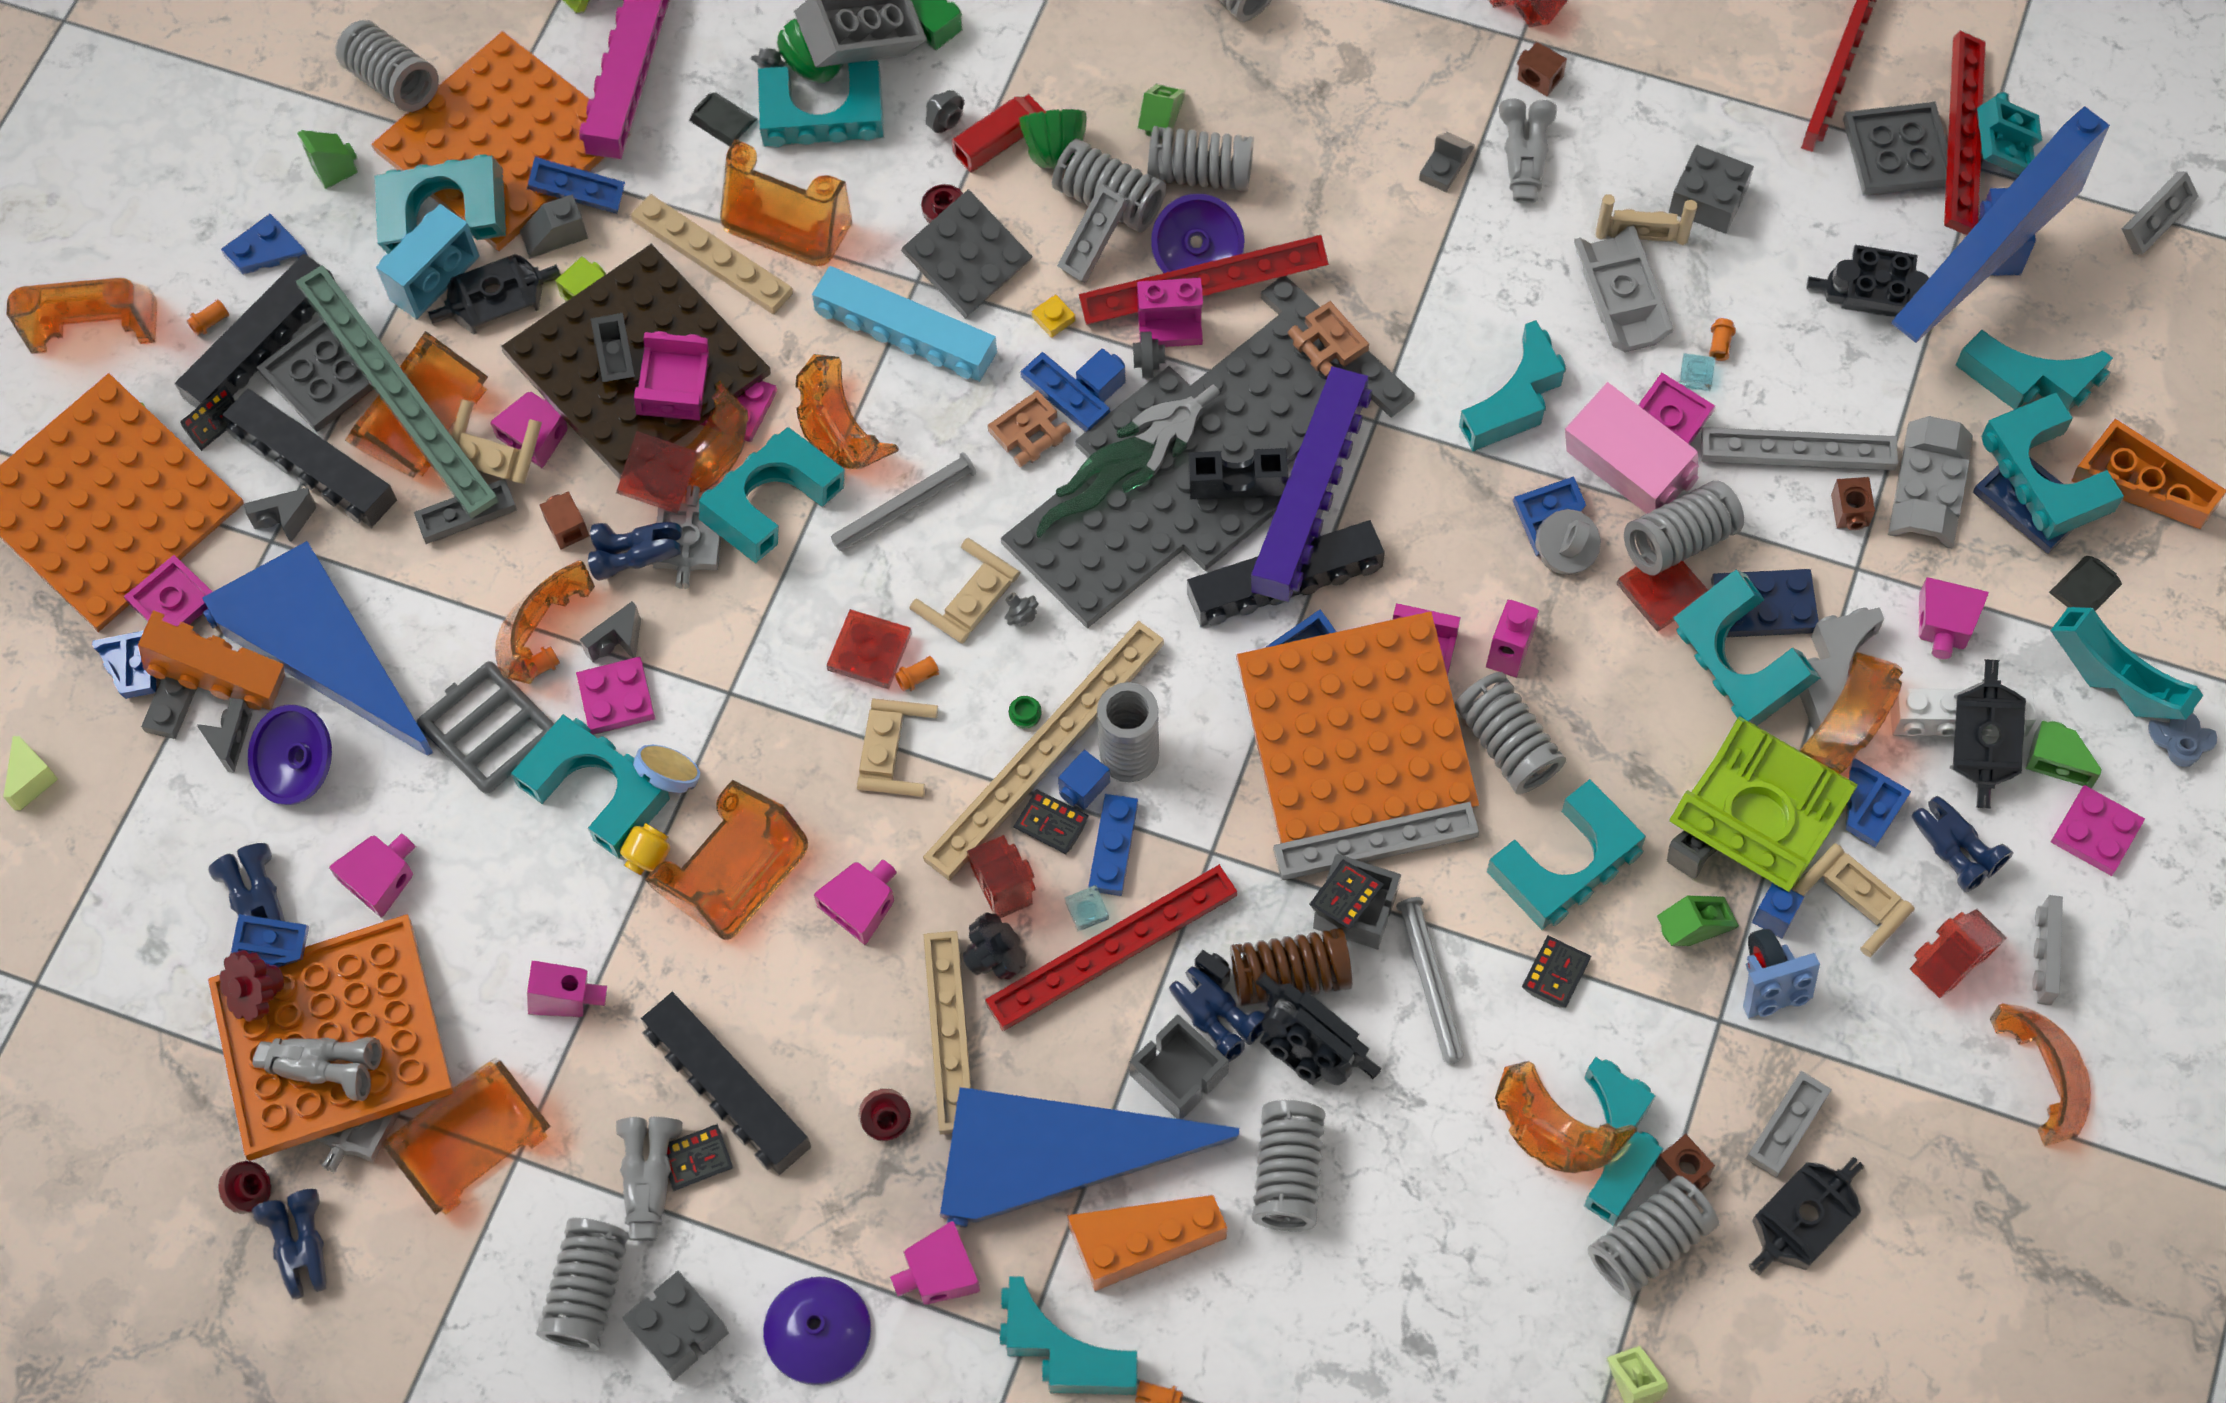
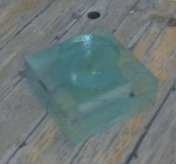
M1684 353L1679 383L1686 388L1710 391L1715 358Z
M1096 885L1064 897L1065 904L1077 931L1109 920L1108 911Z

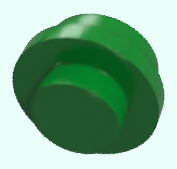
M1030 696L1017 697L1011 702L1008 710L1011 722L1020 728H1030L1036 725L1042 715L1039 702Z

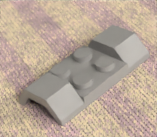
M1634 225L1627 227L1615 238L1589 243L1581 237L1574 239V244L1583 266V274L1600 320L1605 325L1613 347L1623 352L1656 345L1673 332V326Z
M1932 416L1908 423L1888 535L1897 536L1907 532H1915L1934 536L1946 548L1953 549L1958 519L1961 513L1973 437L1962 423Z

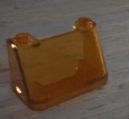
M735 139L727 151L720 206V221L723 229L729 234L812 266L818 267L829 263L853 223L846 181L833 176L823 175L815 178L807 190L753 170L758 161L756 150L751 145Z
M126 278L22 286L13 290L8 296L6 315L31 354L46 353V344L54 336L56 338H63L64 324L122 319L121 326L124 331L135 332L140 344L156 343V297L149 287Z
M425 331L415 344L416 346L400 365V368L446 430L449 431L456 421L461 400L473 401L477 404L487 390L483 384L488 376ZM379 395L370 407L367 408L363 416L359 418L345 439L354 448L412 478L417 473L423 477L431 466Z
M734 780L725 787L717 799L716 810L723 821L684 866L680 868L671 861H664L656 866L645 879L654 891L723 940L732 939L741 931L802 860L808 849L806 834L784 805Z
M493 1058L456 1085L453 1088V1094L436 1100L381 1143L435 1215L440 1211L446 1215L462 1202L459 1196L465 1188L516 1149L527 1144L532 1149L548 1137L545 1131L551 1127L498 1058Z

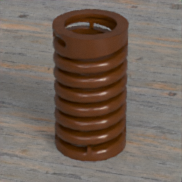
M1342 928L1330 931L1323 930L1320 935L1316 932H1311L1307 935V938L1303 934H1298L1294 937V940L1290 936H1285L1281 939V942L1277 938H1272L1268 941V944L1264 940H1259L1256 942L1255 947L1250 942H1245L1243 947L1242 944L1230 945L1232 972L1240 1007L1258 1004L1259 1002L1266 1003L1268 1001V993L1256 984L1257 994H1253V980L1255 983L1258 977L1265 971L1269 977L1279 984V969L1282 984L1290 983L1293 985L1292 967L1296 989L1301 993L1307 991L1304 964L1309 990L1312 995L1320 993L1317 962L1325 993H1330L1332 990L1335 992L1352 989L1350 956ZM1331 966H1333L1336 982H1332Z

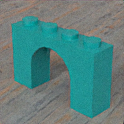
M879 60L848 63L849 94L846 101L832 112L817 115L803 112L793 104L788 66L759 68V127L763 146L780 147L791 144L810 145L819 142L840 143L847 140L862 139L868 141L875 138H884Z
M481 154L474 156L473 159L461 161L453 159L445 161L444 164L432 166L418 165L414 169L403 171L389 170L385 174L374 175L377 244L387 254L401 243L402 238L407 233L412 232L417 227V215L423 202L433 193L444 189H456L463 192L465 221L468 223L471 234L476 240L506 236L503 168L492 155Z
M2057 393L1988 420L1981 436L1985 449L1993 454L1999 463L2001 474L2009 479L2015 488L2017 499L2021 504H2025L2032 515L2035 527L2043 532L2047 540L2116 512L2124 497L2107 470L2073 484H2058L2043 478L2033 468L2029 458V450L2064 435L2073 419Z
M787 427L781 433L774 434L757 453H751L739 468L728 472L722 479V482L712 490L708 489L702 494L699 499V520L754 563H757L778 545L779 526L748 501V494L759 485L769 482H783L798 488L823 507L844 489L845 469L791 428Z
M1735 569L1673 618L1679 625L1676 629L1678 635L1686 644L1689 645L1691 643L1696 649L1697 653L1694 657L1704 670L1710 669L1716 679L1712 682L1716 689L1724 697L1728 695L1734 703L1731 709L1737 718L1742 717L1758 726L1821 679V677L1803 652L1793 647L1766 668L1753 674H1738L1730 666L1725 654V641L1729 630L1740 618L1764 601V598L1749 577Z
M563 714L512 771L511 775L517 787L543 804L562 781L574 771L586 767H597L612 773L617 778L615 795L591 823L588 830L594 842L619 859L622 856L620 848L632 828L635 826L643 827L645 823L649 824L670 800L668 791L657 788L649 783L651 778L644 774L641 777L633 766L634 757L629 754L622 756L615 751L616 747L603 736L595 737L590 733V728L578 718L572 721Z
M1591 779L1565 798L1561 811L1590 842L1593 850V861L1585 869L1568 875L1552 873L1541 867L1515 839L1489 859L1487 873L1541 930L1550 923L1553 926L1559 924L1568 915L1569 912L1567 910L1572 905L1577 903L1580 906L1585 903L1594 893L1593 888L1599 883L1603 885L1608 884L1618 874L1619 871L1617 869L1625 862L1628 865L1632 864L1644 852L1642 846L1646 836Z

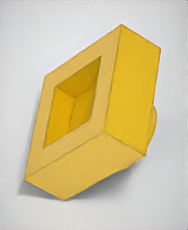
M1056 294L1031 311L1032 318L1051 338L1076 321L1075 314Z

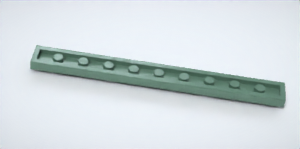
M321 265L296 280L300 291L468 516L472 519L496 504L498 499L495 493L325 267Z

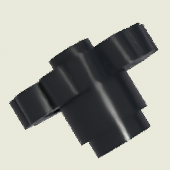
M985 912L969 925V939L972 943L968 945L967 950L963 953V959L972 973L976 975L981 973L987 974L993 970L999 979L1010 980L1026 967V953L1019 946V936L1014 932L1009 923H1002L997 914Z

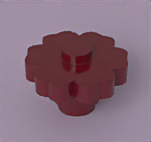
M246 950L231 953L224 959L225 970L220 972V989L222 994L227 997V1008L237 1019L245 1018L248 1022L261 1019L269 1013L268 1002L272 1001L277 992L283 989V974L277 966L266 964L256 952L249 954Z

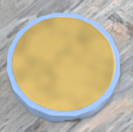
M644 745L638 749L634 758L633 766L641 777L644 774L651 778L649 783L668 792L683 793L687 792L688 788L694 789L700 777V770L689 757L666 746Z

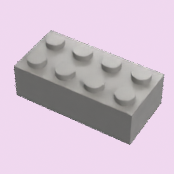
M807 0L794 10L815 67L905 56L927 40L911 0Z

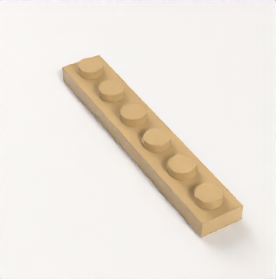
M652 194L631 213L634 223L774 315L793 294L790 285Z
M958 931L923 934L940 1135L953 1133L959 1088L971 1089Z

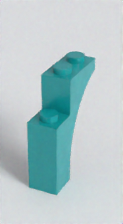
M1537 320L1529 322L1524 326L1522 337L1523 357L1511 379L1491 397L1461 410L1459 428L1472 451L1541 425L1543 414L1546 410V404L1541 394L1562 385L1564 372H1566L1565 362L1561 355L1555 354L1551 347L1552 342L1548 332L1545 329H1541Z
M1981 330L1962 349L1955 366L2014 410L2019 408L2024 402L2027 404L2031 403L2038 394L2046 397L2057 393L2067 410L2070 411L2074 405L2081 407L2091 395L2089 390L2094 385L2099 388L2111 374L2107 369L2113 357L2102 350L2094 355L2072 360L2038 358L2016 351L2002 344L1984 330Z
M2068 607L2050 630L2089 687L2115 688L2135 717L2186 720L2204 696L2197 686L2163 673L2134 654L2107 628L2093 608Z
M1595 1057L1589 1065L1584 1079L1593 1089L1602 1107L1607 1126L1608 1148L1603 1172L1587 1196L1584 1207L1614 1226L1656 1164L1663 1148L1659 1146V1142L1652 1135L1646 1132L1639 1133L1635 1130L1651 1107L1656 1095L1651 1093V1089L1644 1082L1638 1079L1631 1080L1623 1075L1621 1069L1609 1060L1602 1061Z
M1009 1276V1287H1002L1001 1308L1008 1309L1007 1323L1000 1324V1345H1006L1008 1356L1049 1357V1360L1042 1361V1382H1049L1050 1393L1136 1395L1137 1351L1096 1347L1069 1336L1049 1321L1040 1311L1027 1289L1024 1276Z

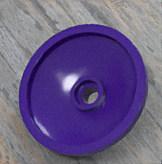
M1189 194L1175 199L1161 211L1152 229V253L1163 273L1240 255L1244 251V231L1239 217L1227 203L1207 194ZM1198 236L1201 238L1202 245L1199 248H1194L1191 245L1192 237Z
M283 705L271 710L257 724L249 742L248 769L252 782L261 795L277 804L294 805L311 798L323 785L331 765L332 745L328 729L323 720L314 711L304 706Z
M809 1277L796 1281L786 1287L771 1303L763 1326L765 1348L773 1364L788 1378L810 1385L831 1383L849 1374L863 1359L871 1338L870 1316L862 1298L844 1282L829 1277ZM819 1319L821 1321L819 1328L815 1330L808 1328L811 1320Z

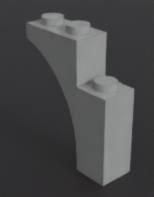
M1880 607L1870 610L1868 608H1860L1850 613V615L1838 618L1835 615L1827 616L1817 622L1811 638L1819 658H1810L1808 661L1821 679L1799 695L1820 749L1851 742L1858 729L1848 697V670L1850 661L1858 649L1879 632L1884 621Z

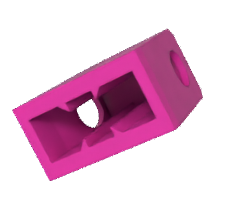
M527 392L497 415L490 423L497 439L510 447L521 450L529 419L542 422L531 462L543 468L566 434L568 425L546 399L543 400L533 392Z
M1926 577L1919 593V638L1933 642L1931 654L1934 657L1950 659L1953 647L1958 649L1966 648L1987 600L1988 591Z
M1507 600L1491 642L1486 668L1517 678L1537 626L1539 615L1537 608L1514 600ZM1504 646L1510 647L1514 651V654H1506L1502 652L1504 650Z
M402 833L388 846L377 836L373 835L334 862L329 869L337 881L382 918L413 876V872L403 859L416 846Z
M883 859L871 872L859 862H854L816 891L814 894L816 905L858 941L866 945L894 903L893 891L886 884L897 872L891 864Z
M532 960L527 989L528 1014L583 1017L585 1004L605 1006L607 985L589 984L588 970Z
M953 1221L904 1251V1256L909 1269L890 1276L897 1296L918 1289L924 1305L980 1292L979 1282Z

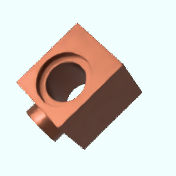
M1536 41L1529 51L1525 49L1518 58L1517 80L1548 97L1564 77L1567 58Z
M1869 477L1837 479L1831 493L1836 527L1848 528L1849 530H1860L1864 527H1869L1875 513ZM1848 503H1853L1859 508H1853Z
M569 491L561 495L551 496L546 502L539 505L560 550L589 537L585 522Z
M1687 1134L1683 1135L1661 1153L1655 1164L1670 1182L1679 1175L1689 1180L1700 1192L1711 1183L1712 1179L1709 1176L1715 1167L1713 1162ZM1679 1163H1691L1695 1167L1696 1173H1684L1680 1169ZM1683 1189L1684 1194L1687 1195L1688 1192Z

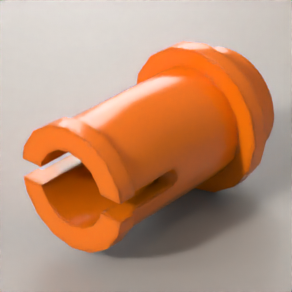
M217 299L197 314L191 313L190 318L186 321L197 336L201 333L205 335L208 333L207 329L225 317L227 318L229 313L222 302Z
M1719 318L1711 326L1713 337L1709 357L1717 361H1725L1729 358L1731 339L1736 334V328L1732 320Z
M551 646L547 649L542 647L541 652L516 664L519 673L526 683L551 668L553 671L556 670L555 666L560 664V661Z
M928 656L926 659L908 668L900 667L899 672L895 673V678L903 691L908 689L913 691L915 685L939 675V669L934 659Z
M1141 1380L1137 1389L1135 1403H1182L1183 1392L1177 1390V1386H1172V1389Z

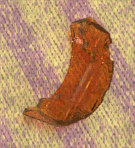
M813 354L796 376L795 387L800 391L801 404L796 408L797 416L804 437L809 443L838 465L847 469H862L898 452L899 448L896 444L879 442L875 435L866 434L855 421L844 395L841 359L836 356Z
M719 380L715 384L716 393L712 396L716 408L711 412L708 421L698 436L675 455L655 463L643 464L631 473L633 478L656 500H668V498L686 496V487L689 485L692 486V490L693 485L700 488L699 493L709 489L726 472L731 470L739 458L745 444L744 437L748 422V410L722 381Z
M579 560L558 570L530 591L511 609L500 627L495 645L496 662L504 678L527 684L532 683L538 674V669L535 663L531 662L533 654L530 648L524 647V645L552 603L566 606L570 602L568 597L579 593L580 597L586 598L590 595L595 585L583 561Z
M1856 652L1853 656L1850 675L1840 696L1821 725L1799 751L1835 772L1843 773L1851 765L1854 756L1862 748H1866L1886 720L1899 695L1903 683L1899 678L1903 673V669L1896 663Z
M1999 1004L1989 1018L1996 1034L2005 1033V1031L2016 1036L2015 1039L2019 1045L2036 1041L2060 1096L2059 1103L2048 1106L2047 1113L2049 1118L2046 1123L2038 1128V1133L2044 1147L2078 1137L2085 1125L2091 1102L2090 1079L2079 1050L2069 1036L2046 1016L2025 1006Z
M1526 1061L1504 1067L1495 1095L1497 1107L1499 1110L1505 1111L1511 1124L1508 1131L1517 1144L1529 1156L1539 1160L1548 1168L1565 1173H1578L1599 1169L1609 1164L1638 1130L1632 1124L1620 1128H1614L1608 1123L1600 1125L1599 1128L1586 1125L1566 1113L1553 1100L1540 1080L1535 1064Z

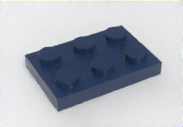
M2029 457L2033 468L2043 478L2054 483L2063 484ZM1999 464L1973 490L1977 497L2047 554L2073 531H2068L2047 540L2043 532L2035 527L2032 515L2025 504H2021L2017 499L2015 488L2009 479L2001 474Z
M1811 569L1743 572L1752 581L1764 598V601L1740 618L1731 627L1727 637L1813 633L1819 620ZM1713 573L1711 578L1712 587L1730 573Z

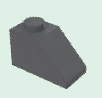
M573 194L543 204L520 230L529 258L588 239L583 219Z

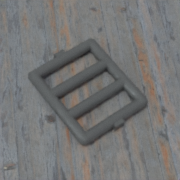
M492 661L484 663L459 685L454 682L445 690L446 696L417 719L419 728L485 794L492 792L511 776L512 771L554 725ZM490 677L501 689L449 732L444 734L434 722ZM511 698L522 710L465 756L454 744ZM532 719L542 732L489 777H486L476 765Z

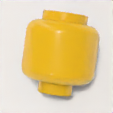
M647 823L643 827H633L620 848V854L627 859L624 866L639 875H642L644 870L650 873L657 872L670 852V844L666 841L669 836Z

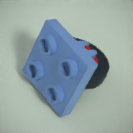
M1770 929L1752 932L1748 937L1750 956H1747L1748 963H1746V968L1749 975L1743 1009L1747 1017L1769 1016L1780 1008L1790 1005L1794 1007L1801 1006L1810 999H1813L1820 967L1815 953L1794 958L1788 946H1781L1777 937Z

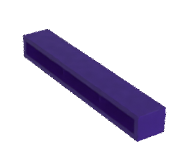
M1331 367L1252 571L1251 592L1289 602L1293 591H1299L1303 580L1301 569L1303 564L1308 565L1313 554L1314 546L1311 545L1314 537L1319 538L1324 520L1321 519L1323 511L1328 512L1333 501L1332 487L1333 485L1338 486L1342 478L1343 467L1341 463L1343 459L1348 460L1353 447V441H1351L1352 434L1359 433L1363 416L1360 415L1362 408L1367 409L1371 401L1372 390L1368 389L1367 375Z

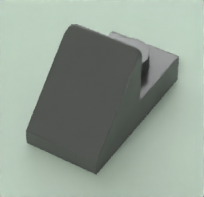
M1449 132L1437 135L1434 151L1421 170L1419 180L1447 192L1473 151L1475 144Z
M623 313L591 318L594 344L602 381L635 377Z
M308 487L244 503L246 515L254 529L271 528L281 523L290 542L294 540L316 509V503Z
M631 601L580 639L585 654L592 662L600 657L609 655L617 644H620L631 658L636 657L641 618L635 603Z
M231 698L228 709H225L221 716L222 728L197 724V727L227 772L231 773L235 772L252 717L251 710L242 699Z
M1683 830L1669 844L1667 862L1692 879H1695L1706 860L1717 849Z

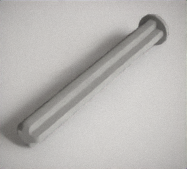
M962 452L960 458L834 533L831 536L834 546L839 551H843L967 475L971 474L974 476L976 470L971 460Z
M1421 897L1408 898L1399 902L1396 907L1403 915L1443 1060L1447 1064L1456 1063L1464 1058V1054L1421 905L1424 902Z

